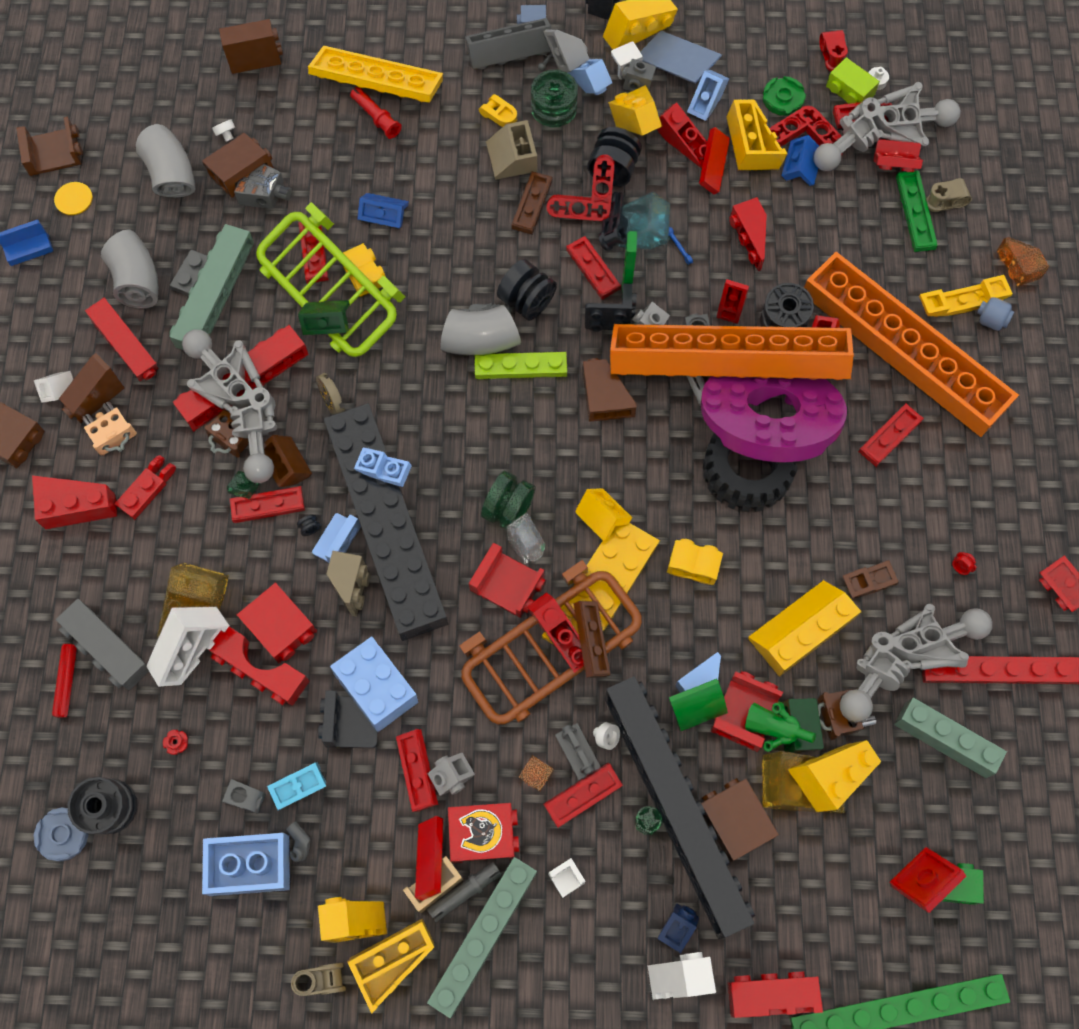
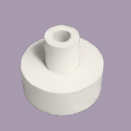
M883 67L872 68L868 73L880 81L877 90L885 88L889 80L888 72Z
M232 119L214 126L212 129L216 136L222 134L227 142L233 139L230 130L234 129L235 125Z
M608 722L596 727L593 731L596 744L607 750L613 749L620 739L619 727Z

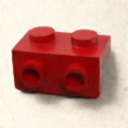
M879 139L876 142L873 161L879 165L880 169L892 170L893 167H901L902 171L914 172V169H921L923 160L919 157L921 144L918 142Z
M1064 555L1039 572L1042 576L1039 581L1047 591L1054 590L1059 596L1055 601L1064 611L1069 609L1071 612H1074L1079 608V572Z

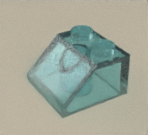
M651 192L623 206L622 214L628 219L627 232L637 231V248L653 249L668 242L669 202L656 193ZM618 244V246L626 247V244Z

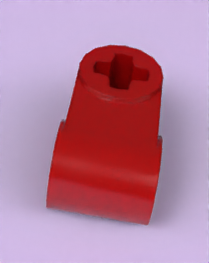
M843 30L820 33V50L824 57L825 66L831 72L844 60L848 53Z

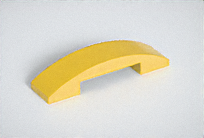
M1001 275L983 279L979 285L944 293L940 289L920 294L919 297L927 316L939 317L977 310L983 301L988 302L992 297L1004 300L1012 296L1013 293L1005 276Z

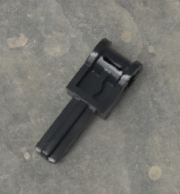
M614 192L612 194L610 217L603 220L602 232L599 234L600 244L606 251L612 250L613 246L618 244H626L628 219L622 214L624 194L622 192Z

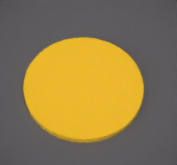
M71 182L58 189L54 202L61 213L77 215L89 208L93 195L87 185L80 182Z

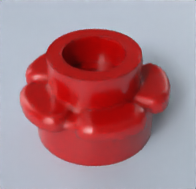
M957 553L952 562L955 571L961 575H968L977 568L975 558L969 553Z
M176 729L169 731L167 737L163 739V747L171 755L182 753L188 746L187 734Z

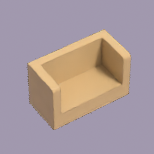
M447 856L442 859L441 893L421 901L415 898L416 883L411 887L403 889L420 913H423L428 907L464 880Z

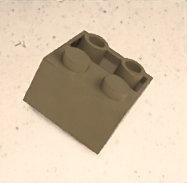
M528 120L506 124L486 141L495 180L528 174L532 171L537 172V153Z
M332 551L326 574L350 614L357 617L358 610H362L365 596L362 594L364 586L368 587L370 572H368L367 565H365L362 556Z

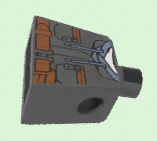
M263 164L240 179L234 193L240 205L272 209L275 207L278 198L288 201L291 197L292 189L284 186L282 175L278 170Z

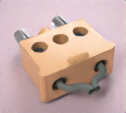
M110 402L106 403L111 411L104 403L103 407L107 414L97 413L95 416L97 420L93 421L92 417L86 414L90 421L89 423L86 417L83 416V420L87 425L84 429L93 441V447L101 456L114 450L121 452L125 449L124 444L137 434L132 425L127 423L118 408L114 409Z

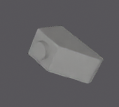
M546 29L543 31L559 71L571 72L590 60L587 54V47L582 39L560 30Z

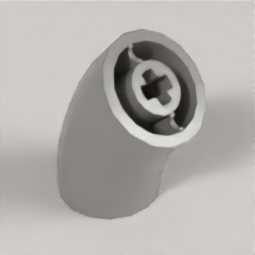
M154 124L145 128L137 138L136 153L148 169L153 192L160 196L175 198L194 193L196 188L192 167L177 137L164 125Z
M129 229L116 233L109 238L101 250V258L108 266L112 275L113 295L117 301L128 307H153L157 304L159 287L156 268L150 253L134 231Z
M504 305L482 311L452 309L445 321L441 337V350L443 352L461 355L497 353L521 344L515 322Z

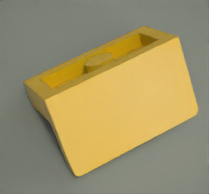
M603 488L587 489L575 510L576 514L603 541L609 539L615 526L629 525L632 516Z

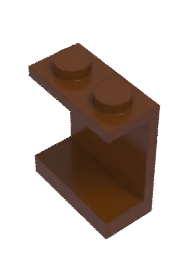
M68 116L63 117L65 129L31 136L25 126L16 128L21 162L30 176L81 165L80 155H83L80 143L77 142V138L80 137L76 124L72 125Z

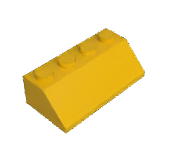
M823 580L751 634L748 639L780 677L855 620L861 613V610L844 591Z

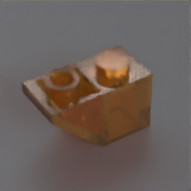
M1004 238L997 249L1000 260L1006 265L1009 276L1015 281L1017 287L1041 279L1050 267L1039 248L1013 238Z

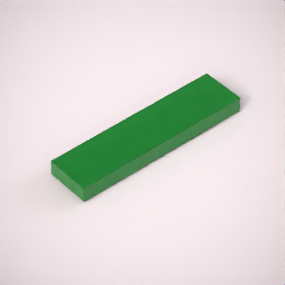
M920 172L897 173L896 180L914 252L936 250L938 244Z
M629 231L627 233L622 293L623 284H633L637 251V231Z

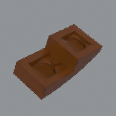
M889 560L843 575L852 599L899 584Z

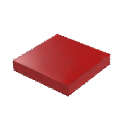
M925 847L890 881V884L896 891L930 913L966 875L962 869Z

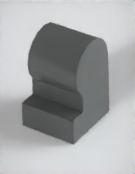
M231 779L222 802L258 814L266 793Z

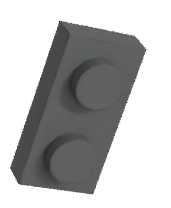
M190 250L170 284L171 289L189 296L190 289L195 286L198 280L200 269L204 268L207 262V255Z

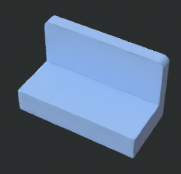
M336 513L312 550L313 555L329 563L332 551L346 553L361 528L358 518L352 515L346 518Z

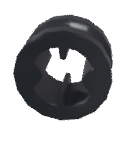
M316 515L305 516L297 522V527L302 529L300 531L302 536L312 535L321 529L320 522H316L318 519Z

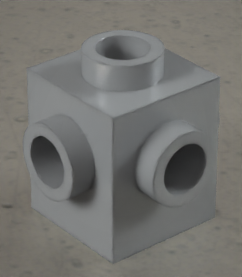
M651 302L643 310H638L632 320L634 325H664L670 315L654 302Z
M463 753L440 758L434 763L436 767L427 773L440 796L449 792L452 795L457 794L465 788L464 783L475 775Z

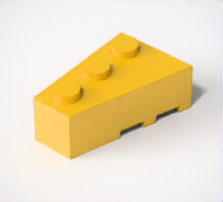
M646 85L630 93H620L615 96V100L608 102L616 127L643 136L662 127L654 100Z
M734 100L726 117L738 170L780 169L788 153L785 148L782 149L776 140L778 137L775 132L770 131L766 124L767 119L755 100Z
M865 740L838 747L824 753L822 756L791 767L788 771L816 812L838 810L880 764L881 760L869 742Z
M342 897L325 899V905L318 906L321 941L337 943L387 934L384 901H350L342 899Z
M423 919L349 958L348 965L371 1013L378 1008L384 999L395 990L400 982L434 948V941Z

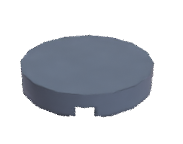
M58 808L49 811L37 823L34 832V844L46 859L61 862L70 860L78 855L86 845L89 834L79 831L71 823L68 816V808Z

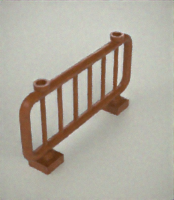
M581 560L562 573L566 584L569 586L574 583V586L555 600L560 607L565 605L576 620L575 610L569 601L585 590L592 601L598 602L599 611L616 633L613 638L605 643L606 652L609 653L617 646L622 650L633 642L631 636L640 629L642 616L611 573L596 571L586 576L588 567ZM605 581L630 614L632 622L623 631L620 632L589 589L594 583ZM533 615L486 648L484 645L487 641L480 631L459 645L467 657L469 655L473 656L462 668L461 678L486 717L495 724H507L514 719L518 723L523 721L530 715L528 709L585 670V666H583L575 673L571 668L560 675L557 673L528 631L537 624ZM523 633L555 677V679L539 690L507 645ZM502 648L505 649L534 691L531 696L517 704L487 660V658ZM482 662L514 707L505 714H497L471 676L472 670Z

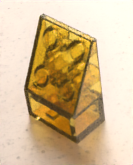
M186 563L171 567L157 638H159L172 608L217 607L220 610L229 575Z
M782 751L762 755L763 807L816 812L788 769L817 757ZM843 803L838 810L823 812L845 813V805Z

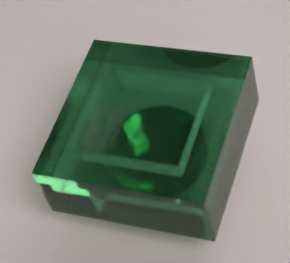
M238 471L227 485V490L229 494L250 499L261 483L249 481L244 472Z

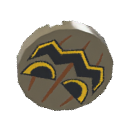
M327 373L316 376L318 389L330 413L335 415L344 412V407L340 409L339 404L342 403V399L332 379H326L328 377Z

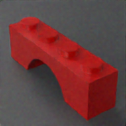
M228 627L225 632L220 631L213 640L215 644L209 650L212 653L210 657L221 666L227 663L232 667L230 671L241 679L247 676L253 680L250 684L259 691L263 692L266 689L273 693L271 698L282 706L285 702L293 706L310 682L305 675L286 663L271 670H261L253 667L248 658L250 642L245 636L231 627Z

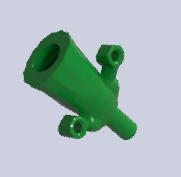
M755 702L749 709L745 729L749 732L777 737L775 740H768L764 743L763 748L767 752L774 750L782 744L786 745L795 742L798 738L810 743L815 741L816 733L802 729L798 720L787 713L782 702L774 703L772 711Z

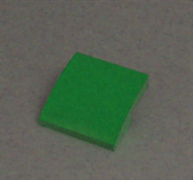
M718 679L669 697L680 731L728 713Z

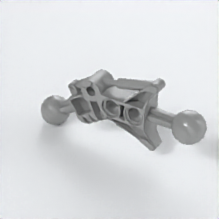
M920 82L884 95L883 98L878 100L872 97L867 98L858 104L849 113V116H844L840 119V124L844 129L841 132L844 135L833 144L824 143L820 145L814 153L813 161L820 170L832 171L839 165L841 154L851 145L855 149L865 152L879 138L918 142L921 144L920 149L929 144V139L923 133L922 122L934 121L941 127L952 126L960 117L961 110L959 104L954 100L944 99L939 101L934 108L920 109L919 93L923 87ZM899 100L896 105L880 106L882 103L887 104ZM884 115L887 116L888 122L885 120Z
M193 329L187 332L182 341L184 352L189 357L202 359L210 369L201 378L188 380L187 386L221 409L225 408L230 411V418L234 420L231 426L235 428L232 431V435L248 438L250 456L244 462L243 467L246 478L254 483L268 481L273 475L274 465L269 456L264 454L263 436L268 435V432L277 430V425L273 421L276 406L274 398L268 390L263 388L259 380L260 376L242 341H235L232 352L221 361L212 351V339L208 333L200 329ZM245 369L251 381L255 382L257 388L252 390L245 382ZM231 373L228 379L222 380L225 374ZM240 390H245L242 396L236 397Z
M927 604L923 611L895 628V632L892 634L887 632L876 633L872 637L871 646L863 656L864 659H858L856 668L865 674V680L858 690H850L842 696L839 703L842 715L852 722L865 721L873 711L871 698L877 689L881 687L889 691L898 690L904 678L909 674L910 669L920 668L925 670L940 667H966L969 655L957 649L951 641L964 636L975 640L985 638L989 635L993 626L990 615L982 609H969L964 612L959 623L942 629L934 617V605Z

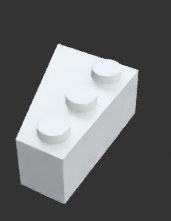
M217 607L171 609L146 666L158 687L181 685L200 663L198 658L205 649L210 650L215 644L213 640L218 633L227 630L229 624Z
M702 952L680 955L681 961L648 965L653 1000L716 993L710 957L703 958Z

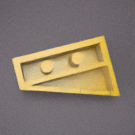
M627 0L615 3L603 38L612 49L632 41L636 44L671 26L678 9L671 0Z

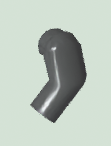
M295 821L286 831L295 840L293 851H290V858L295 862L304 861L309 855L311 839Z

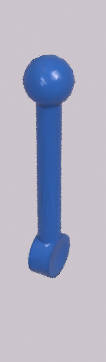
M666 228V235L670 236L684 256L685 262L688 265L693 263L692 257L686 253L673 234V228Z

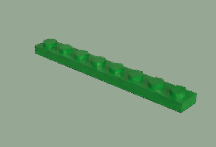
M996 974L823 1010V1013L813 1012L789 1018L792 1029H886L1010 1003L1003 975Z

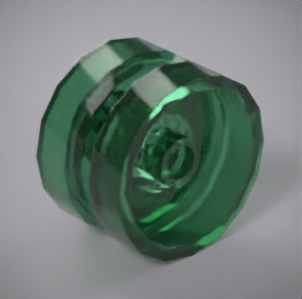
M547 70L535 77L531 85V110L534 118L540 124L548 127H561L574 119L577 113L578 85L574 77L561 70Z
M504 470L493 483L485 499L481 517L491 523H495L500 519V527L513 533L521 524L532 503L536 486L525 480L517 484V477Z

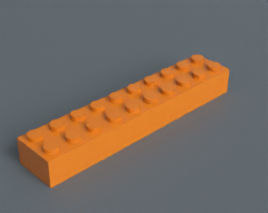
M835 252L807 279L804 288L810 293L813 303L830 317L838 318L842 327L851 328L852 335L978 436L982 437L1019 396V394L838 252Z
M614 324L610 348L611 374H637L644 376L682 375L691 377L728 376L738 378L773 377L842 380L851 379L854 357L851 328Z

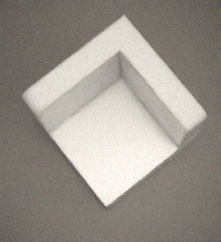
M633 41L611 51V55L618 65V77L620 80L625 66L629 67L632 59L643 61V56Z
M66 371L34 380L41 403L58 400L73 381L71 371Z
M572 858L548 874L562 898L585 884V880Z

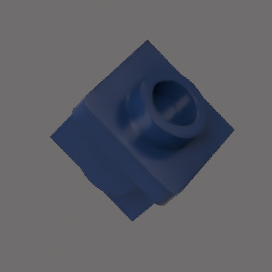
M676 904L657 939L681 953L697 928L699 917L690 907Z

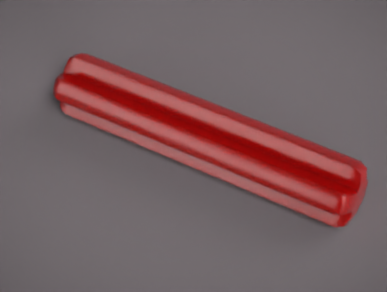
M63 644L61 646L52 715L57 718L68 716L77 651L74 644Z

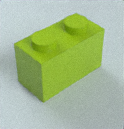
M846 57L830 73L826 87L850 104L862 102L867 98L873 97L880 81Z

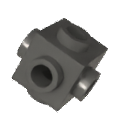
M632 59L629 67L625 66L621 77V79L625 80L623 89L632 92L646 85L649 91L656 66Z

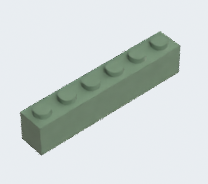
M225 224L222 231L217 234L216 243L213 249L208 252L207 262L204 268L200 269L198 280L195 286L190 289L189 298L185 306H182L176 325H173L170 330V339L176 348L183 350V337L193 329H200L211 335L254 245L250 231Z
M513 858L427 1004L449 1018L454 1016L536 877L537 871L519 859Z

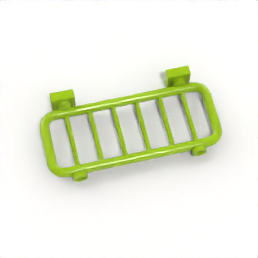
M311 202L305 208L311 214L309 218L302 212L288 214L259 244L256 252L257 259L262 265L259 270L268 279L273 277L303 308L305 303L308 302L303 295L338 260L348 272L319 302L326 301L350 275L362 287L350 298L349 304L351 305L365 290L377 302L343 337L339 333L327 334L332 339L329 344L338 353L343 350L349 356H362L396 321V308L390 300L394 298L400 303L406 296L384 275L377 281L383 287L380 291L318 228L322 225L329 230L334 223ZM294 221L301 222L306 228L271 263L266 258V250ZM310 231L319 243L285 277L275 266ZM324 246L334 257L299 292L289 280ZM381 304L387 311V318L359 347L353 348L350 346L346 339Z

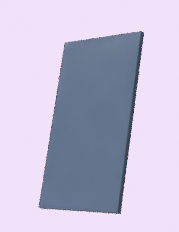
M660 31L640 51L643 56V62L654 65L658 69L695 84L701 79L704 71L709 70L722 56L720 53L664 31Z

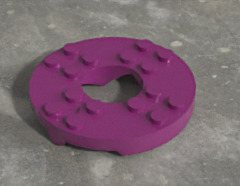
M711 376L703 387L700 403L706 424L720 437L725 447L750 458L771 462H796L821 455L839 437L847 416V407L842 395L826 379ZM786 394L784 401L786 404L794 406L796 414L791 417L774 419L754 412L748 404L757 406L769 398Z

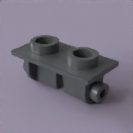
M578 723L572 726L571 724L562 728L561 732L555 734L578 780L585 778L601 767Z

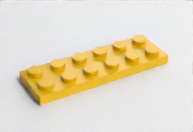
M323 46L308 66V74L318 78H327L339 83L357 85L360 88H370L382 93L387 92L399 97L416 99L420 102L430 103L443 81V73L328 46Z
M631 523L629 525L615 526L609 539L601 542L587 564L588 573L585 575L589 576L596 571L611 573L628 594L660 540ZM598 581L590 586L589 589L612 619L621 602L605 581ZM584 590L570 600L569 603L574 609L573 603L592 600ZM563 605L560 608L579 634L577 621L567 607ZM599 611L604 632L609 623ZM543 633L542 638L553 644L547 635Z

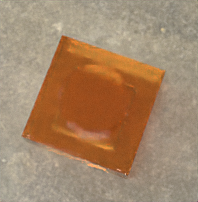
M532 755L518 778L541 792L554 769Z

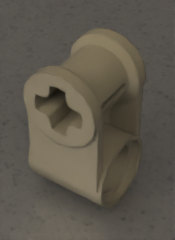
M958 178L952 181L935 183L931 188V195L926 200L930 211L939 212L953 208H962L972 201V197L964 179Z
M343 963L328 964L318 968L298 971L291 980L292 990L299 996L325 995L346 991L345 986L342 985L341 968L344 967ZM303 975H308L312 980V985L307 991H302L298 985L299 979Z

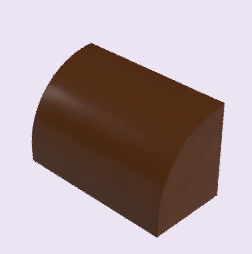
M272 435L263 443L264 454L269 456L273 462L274 472L272 476L278 487H289L298 484L312 475L292 437Z

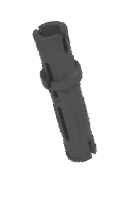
M492 861L476 874H470L468 876L469 879L428 907L429 914L437 923L476 893L481 894L484 891L483 888L498 877H501L502 874Z

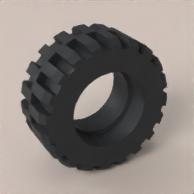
M715 433L713 434L703 461V469L705 470L703 477L705 482H709L708 489L711 494L715 492L718 494L716 499L719 502H728V507L731 509H735L736 506L741 507V512H749L750 508H754V511L758 512L762 511L765 505L767 508L774 506L777 500L780 501L785 496L796 475L797 461H768L771 466V474L761 480L744 479L737 475L728 463V456L734 451L725 447L720 437Z

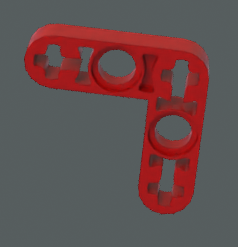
M812 106L802 107L769 128L771 132H775L779 136L777 142L780 147L804 132L819 146L824 143L833 144L841 137L838 131ZM793 124L797 129L790 131L786 128V125ZM816 129H825L827 134L820 135L816 132Z
M604 154L596 159L592 197L553 195L549 198L546 206L548 213L553 217L592 221L607 219L611 210L615 167L613 158ZM603 161H607V165L611 166L606 169V177H601L602 167L598 166ZM601 182L606 183L609 187V190L603 194L596 190L597 184ZM555 201H558L560 206H566L567 202H570L569 212H565L566 207H559V211H556L554 206L551 205H554ZM580 202L584 205L585 210L582 213H576L573 211L572 206ZM588 203L592 204V209H598L599 205H603V209L607 211H603V213L600 215L598 214V210H591V214H587L589 208Z

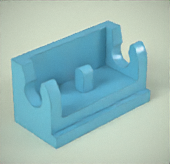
M315 762L267 787L279 810L326 787V780L321 774L318 762Z

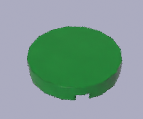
M783 76V79L773 78L766 84L763 91V102L766 108L780 116H789L801 109L806 99L803 85L791 77Z

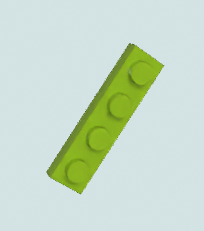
M566 352L475 355V379L567 377Z

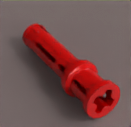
M355 87L359 93L357 94L353 89L350 97L373 118L374 125L377 128H381L388 139L395 138L400 133L402 125L398 121H394L391 118V114L387 110L381 109L360 87Z

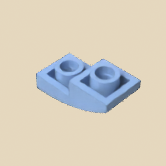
M363 447L354 469L380 481L403 487L412 465L408 461L387 457L384 452Z

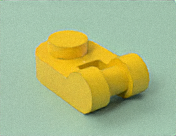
M496 94L489 98L487 104H483L479 108V112L483 117L491 119L501 127L517 122L516 109Z

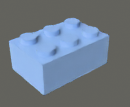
M372 636L330 666L334 676L377 732L418 703L416 693Z
M285 833L203 839L202 894L218 896L290 890L289 836Z

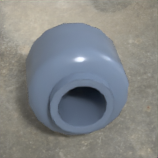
M992 297L988 302H982L977 314L981 315L979 322L982 325L999 331L1002 327L1007 328L1014 311H1012L1010 303Z

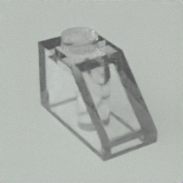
M525 513L507 526L508 543L525 564L529 561L535 562L542 557L543 551H545V543L528 513Z

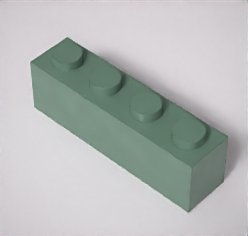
M915 698L910 699L904 704L894 723L898 728L984 778L997 773L1007 753L1004 749Z

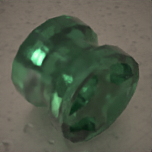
M652 806L643 807L635 817L636 828L644 835L654 834L662 824L661 813Z

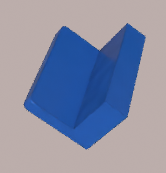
M809 135L791 140L781 175L786 181L801 177L809 186L814 185L818 168L813 160L814 153L819 145Z
M366 193L359 199L357 220L401 228L404 209L408 207L409 201Z
M39 220L0 232V244L10 266L53 252L48 233Z

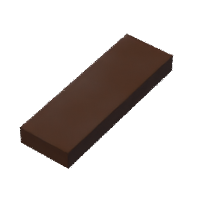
M531 172L511 224L512 229L533 235L552 184V176Z
M578 601L573 603L586 678L610 676L598 602Z

